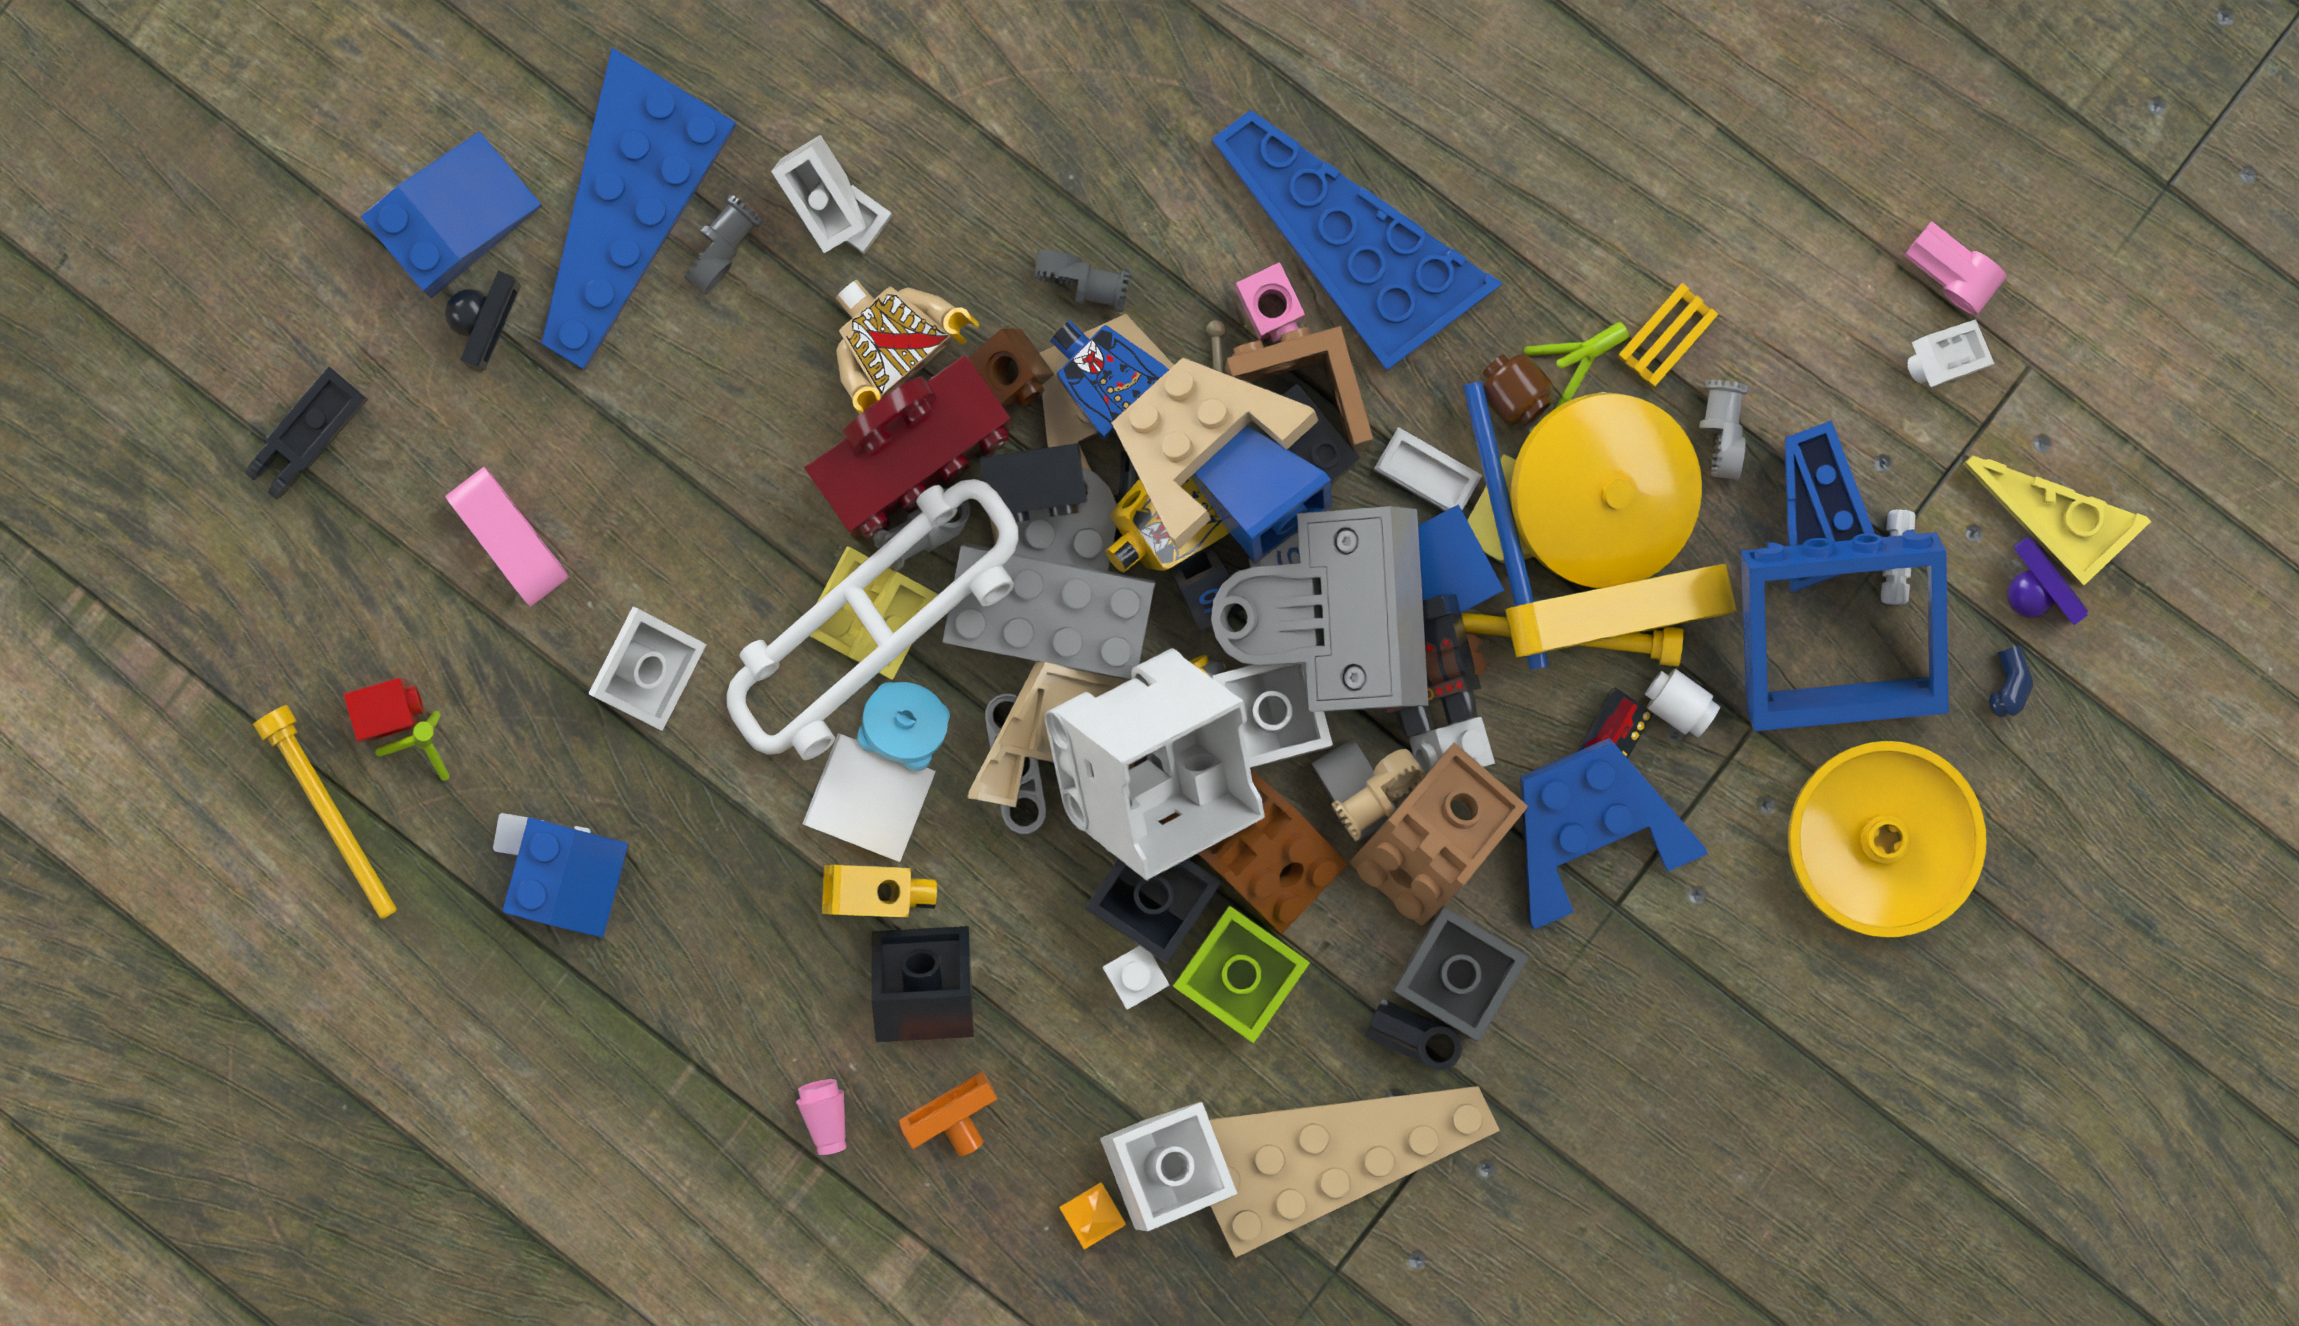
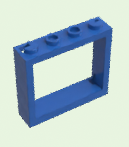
M1911 529L1904 531L1902 536L1881 537L1877 534L1866 533L1853 537V540L1833 542L1826 538H1813L1806 540L1803 545L1783 546L1778 543H1767V548L1741 550L1746 712L1754 731L1949 713L1946 549L1937 532L1916 534L1915 530ZM1927 566L1929 677L1768 692L1764 581Z

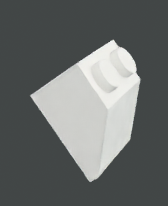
M1306 663L1250 665L1212 676L1215 681L1244 702L1247 722L1242 726L1250 768L1305 755L1333 746L1324 712H1309Z
M1202 1102L1140 1121L1100 1138L1135 1230L1150 1231L1237 1194Z

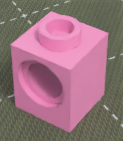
M1280 262L1236 283L1235 291L1259 341L1271 337L1273 343H1277L1282 340V334L1299 329L1297 323L1304 320L1305 313ZM1270 294L1279 296L1285 303V312L1277 318L1264 316L1258 308V302L1262 297Z

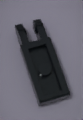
M328 366L265 439L268 443L248 465L245 474L252 480H256L268 470L280 452L291 462L274 479L268 491L276 500L279 499L298 480L302 471L304 473L308 471L367 402L368 398Z

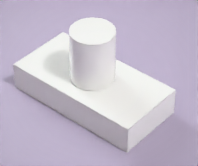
M1976 319L1927 335L1912 342L1916 354L1908 359V369L1913 379L1918 383L1928 381L1930 387L1980 371L1994 364Z

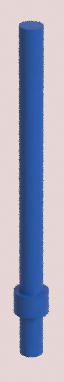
M1479 381L1463 385L1514 604L1519 606L1532 603L1534 599L1483 383ZM1546 652L1527 656L1530 670L1549 666Z

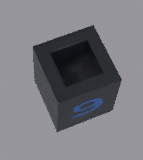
M1209 545L1169 569L1182 600L1199 631L1213 626L1211 621L1213 600L1221 585L1229 579L1228 573L1212 545ZM1240 604L1234 605L1228 613V618L1243 611V607Z

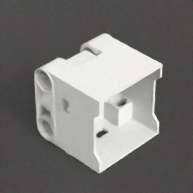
M1173 648L1133 667L1131 671L1132 679L1096 698L1090 693L1084 692L1045 713V723L1061 798L1068 817L1079 830L1089 834L1104 846L1107 851L1113 853L1145 880L1265 818L1261 796L1252 782L1242 726L1247 722L1243 700L1187 661ZM1147 755V761L1128 770V764ZM1175 812L1180 815L1164 825L1158 822Z

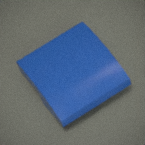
M1459 504L1418 526L1422 601L1440 595L1456 594L1460 611L1463 613L1504 591Z

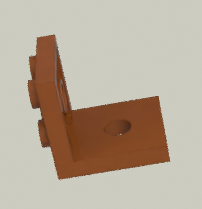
M1250 769L1252 782L1262 799L1265 818L1197 854L1216 870L1282 935L1348 863L1287 800ZM1175 812L1161 821L1165 824L1180 815ZM1293 863L1290 871L1285 876L1279 878L1282 869L1288 864Z

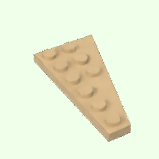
M1479 1086L1209 1120L1237 1194L1210 1206L1236 1258L1500 1130Z

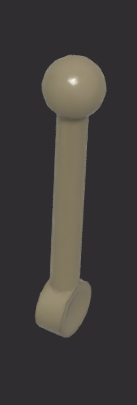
M1214 320L1208 323L1206 332L1212 340L1213 369L1223 373L1221 337L1225 333V327L1221 321Z

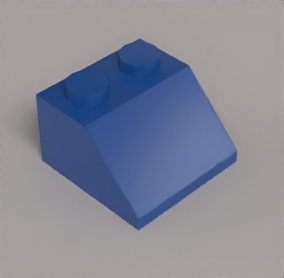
M528 817L502 912L604 938L629 843Z

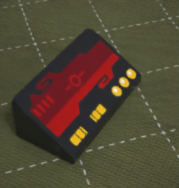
M1614 687L1611 689L1575 752L1610 738L1628 759L1654 713Z

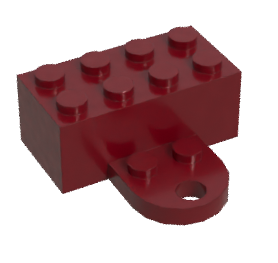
M965 354L927 382L924 377H917L881 398L856 417L842 431L844 440L809 463L804 469L854 540L861 535L866 540H870L875 537L874 534L877 531L885 530L891 524L887 517L902 506L906 512L918 507L916 503L917 498L941 479L946 484H949L970 469L968 460L979 452L983 451L987 457L1010 441L1008 432L1013 429L1011 418Z

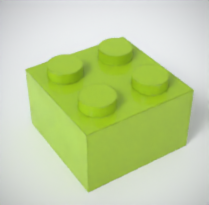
M1228 906L1177 978L1173 987L1254 1043L1310 962L1237 910Z

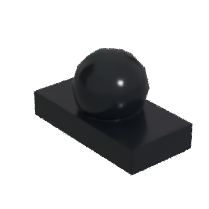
M498 270L488 296L479 290L465 289L452 295L447 302L445 317L451 330L459 335L470 337L460 359L466 366L480 372L486 370L521 288L520 283L515 277Z

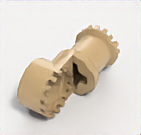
M1407 749L1397 750L1387 755L1378 763L1373 771V777L1366 781L1364 789L1342 803L1338 800L1335 801L1331 806L1338 818L1343 819L1341 823L1347 824L1345 825L1346 830L1356 841L1362 837L1361 831L1385 815L1390 818L1395 812L1391 802L1403 797V794H1409L1408 788L1414 789L1416 787L1414 783L1418 784L1421 781L1420 778L1423 779L1424 770L1410 751Z

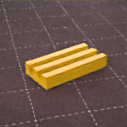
M1683 282L1617 356L1652 388L1660 382L1719 315L1714 309L1707 307L1698 295L1695 296L1689 291L1690 288ZM1680 299L1685 301L1688 306L1639 361L1634 358L1632 353ZM1696 311L1703 318L1654 373L1650 372L1646 367Z

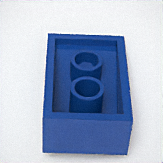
M479 131L396 186L360 217L422 291L432 299L541 208L542 205Z

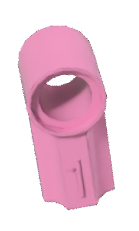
M1932 221L1904 254L1907 259L1944 287V294L1954 304L1974 316L1980 313L2007 278L2003 269L1993 260L1980 252H1970Z

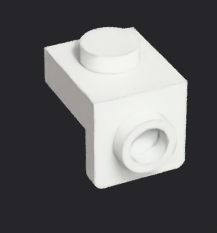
M1482 717L1438 728L1410 738L1412 755L1424 770V776L1454 742L1482 767L1495 764Z

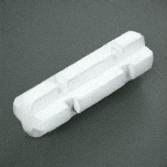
M1899 509L1891 510L1887 516L1886 530L1890 531V536L1888 537L1902 536L1904 531L1915 529L1916 516L1914 512ZM1911 568L1883 570L1886 582L1882 583L1881 601L1889 605L1907 604L1910 585L1906 584V578L1911 577Z

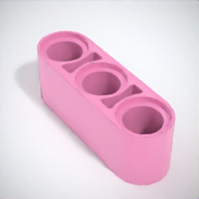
M485 466L445 495L457 514L530 607L569 578L565 569Z

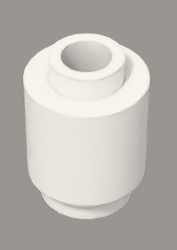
M1673 669L1669 675L1660 671L1645 692V695L1651 699L1647 709L1684 735L1690 732L1697 738L1708 728L1720 709V706L1712 701L1713 695L1677 669Z

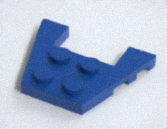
M1610 738L1520 776L1521 800L1528 806L1522 814L1523 838L1525 839L1526 866H1524L1525 884L1528 889L1527 919L1534 930L1574 913L1556 867L1648 827L1662 865L1667 871L1708 854L1703 844Z

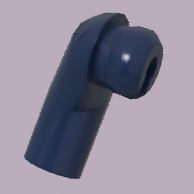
M2021 645L1997 652L2006 681L2001 691L1990 695L1989 704L1992 712L1998 717H2005L2008 714L2015 716L2024 709L2033 688V679Z

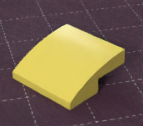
M847 546L817 603L869 557ZM889 568L863 589L893 633L938 596L934 591ZM849 603L845 604L810 635L815 640L859 663L879 647ZM911 645L879 673L893 680Z

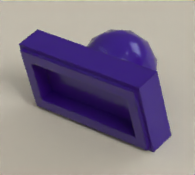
M2025 536L2013 545L2015 551L2030 568V571H2024L2016 575L2010 582L2007 590L2008 602L2018 615L2026 618H2038L2047 614L2053 607L2054 602L2058 604L2073 625L2088 615L2085 605L2031 536Z

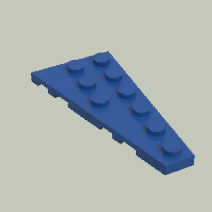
M613 47L607 65L541 342L543 346L584 371L737 126L736 122Z

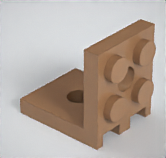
M1341 326L1310 334L1309 327L1300 328L1282 334V340L1275 345L1263 347L1262 341H1254L1234 348L1232 357L1227 358L1225 372L1227 375L1247 383L1323 362L1346 442L1356 453L1369 449L1373 436Z
M1454 742L1390 818L1371 836L1348 863L1357 870L1360 878L1372 887H1377L1390 898L1402 915L1409 919H1414L1423 926L1465 885L1528 806ZM1458 800L1466 804L1471 812V820L1465 821L1457 818L1451 810V801Z

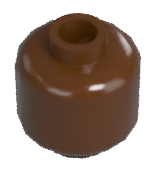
M1502 354L1490 363L1482 373L1487 378L1483 385L1487 404L1507 425H1515L1521 422L1526 427L1540 417L1553 402L1549 397L1553 389L1551 380L1526 354H1519L1511 359Z

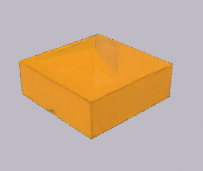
M1102 1182L1059 1206L1083 1249L1090 1247L1126 1225Z

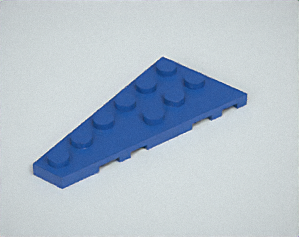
M1249 110L1212 138L1211 142L1385 372L1502 286L1503 283L1480 270L1453 248L1450 249L1425 232V229L1364 187L1361 188L1346 178L1338 169L1314 156L1298 145L1297 141L1252 110Z

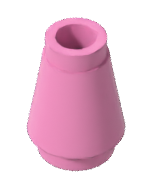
M835 1079L820 1080L798 1088L800 1099L796 1103L817 1148L818 1155L833 1154L846 1149L844 1090L838 1089L837 1081Z

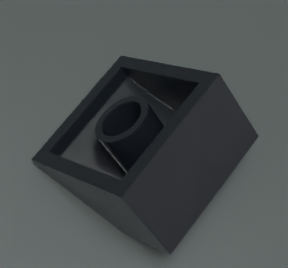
M1118 859L1085 909L1167 964L1222 881L1189 859L1145 880Z
M969 926L872 931V1011L876 1042L974 1037Z

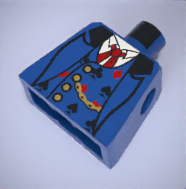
M1069 320L1050 340L1069 359L1057 372L1058 380L1099 437L1104 441L1115 431L1112 422L1169 371L1164 364L1107 325L1101 327L1089 339Z

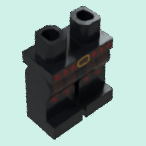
M1440 595L1424 600L1422 602L1428 705L1441 701L1448 725L1477 718L1476 701L1473 691L1482 688L1478 674L1475 675L1473 657L1457 595ZM1428 706L1385 708L1387 715H1397L1398 722L1406 738L1435 730Z

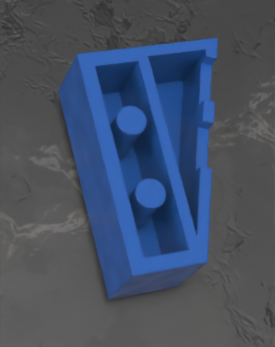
M1832 420L1786 437L1784 440L1788 546L1803 545L1806 540L1813 538H1826L1837 542L1853 540V537L1859 534H1875ZM1842 574L1789 579L1790 594Z

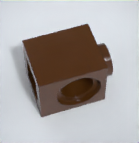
M1021 328L1000 329L968 357L1001 405L1020 404V406H1026L1044 392L1045 389L1042 385L1054 375ZM1012 359L1018 365V377L1015 382L1010 379L1008 374V366Z

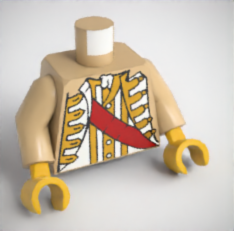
M858 280L850 283L836 297V300L852 317L839 330L843 340L838 344L836 354L841 383L853 400L857 413L860 415L881 398L906 383L952 343L951 336L959 344H965L967 341L959 334L960 329L966 324H973L978 328V321L966 309L955 308L939 296L908 287L897 292L890 286L874 299Z

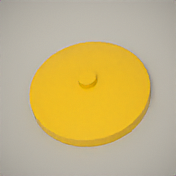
M1617 393L1584 395L1560 405L1546 415L1534 427L1521 447L1515 462L1511 482V504L1515 524L1523 542L1532 555L1544 567L1561 578L1592 588H1606L1645 580L1662 570L1678 555L1690 537L1698 518L1702 497V479L1698 458L1692 443L1681 426L1656 405L1640 398Z
M1894 741L1872 742L1849 748L1835 755L1810 776L1802 787L1791 812L1788 828V851L1795 877L1801 889L1812 904L1827 918L1859 934L1875 937H1901L1916 934L1938 925L1952 915L1966 901L1974 889L1983 867L1986 854V827L1984 816L1974 791L1960 772L1948 761L1925 748L1913 744Z

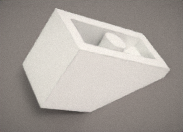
M821 135L781 158L771 172L824 253L866 228L848 177Z

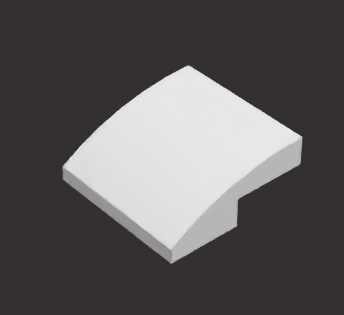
M838 733L802 824L900 862L936 771L929 768L922 771H912L902 762L892 761L877 752L865 751L859 746L857 740Z

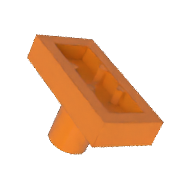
M981 1071L899 1120V1123L912 1149L944 1131L958 1156H965L978 1149L984 1142L969 1116L997 1100V1096L985 1073Z

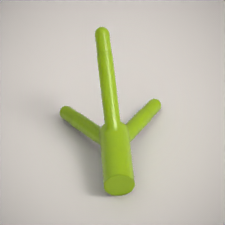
M1619 321L1585 342L1526 346L1524 353L1528 356L1570 353L1557 361L1558 368H1564L1582 359L1556 405V409L1573 398L1594 359L1628 339L1629 333L1623 323Z
M433 711L426 722H420L414 727L412 736L377 748L375 751L376 755L382 757L416 746L424 749L441 780H448L450 775L432 743L434 728L441 717V713Z

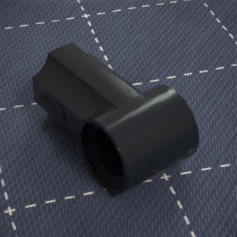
M1381 998L1364 1036L1436 1070H1445L1454 1066L1462 1052L1461 1039L1453 1029L1384 998ZM1439 1033L1449 1036L1454 1042L1455 1047L1451 1058L1442 1062L1434 1061L1426 1052L1428 1039L1434 1034Z

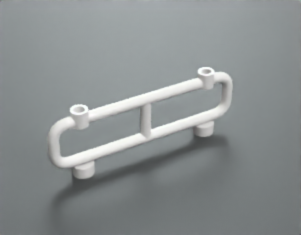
M977 479L962 480L945 492L939 485L925 490L916 500L917 505L922 510L917 517L770 645L767 646L764 640H757L741 651L739 657L745 666L729 684L726 694L727 709L746 741L756 751L767 755L780 754L794 746L803 760H809L822 754L835 741V736L823 721L971 592H973L982 606H989L1000 601L1013 589L1014 582L1003 565L1015 552L1018 543V526L1013 514L990 485ZM968 499L978 500L997 526L999 538L996 545L893 633L863 589L934 527L941 526L951 520L957 512L956 508ZM849 603L879 647L776 735L766 734L747 707V691L757 681L771 676L779 668V662L845 604Z

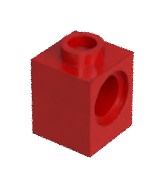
M400 677L343 694L356 740L362 743L414 729L419 723L417 715L424 713L422 699L417 686L409 687L408 681Z

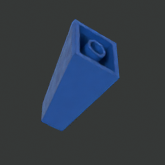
M1247 425L1191 476L1227 530L1254 564L1298 532L1297 514L1325 512L1332 506L1331 479L1324 471Z

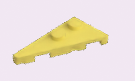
M1972 455L1963 463L1973 476L2080 587L2089 582L2151 522L2147 516L2139 513H2130L2108 505L2106 501L2092 496L2086 497L2075 493L2073 489L2037 476L2031 477L2006 467L2007 465L1990 459L1985 460Z

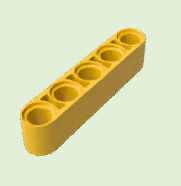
M1719 564L1511 607L1505 611L1515 655L1518 658L1664 628V626L1669 627L1736 612L1737 609L1727 564Z

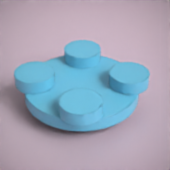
M887 682L880 685L877 691L868 699L862 715V725L857 733V742L865 751L877 752L887 759L902 762L912 771H922L929 766L932 755L940 748L944 741L950 713L937 696L923 686L909 682Z

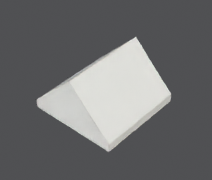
M633 606L588 694L663 731L707 644Z

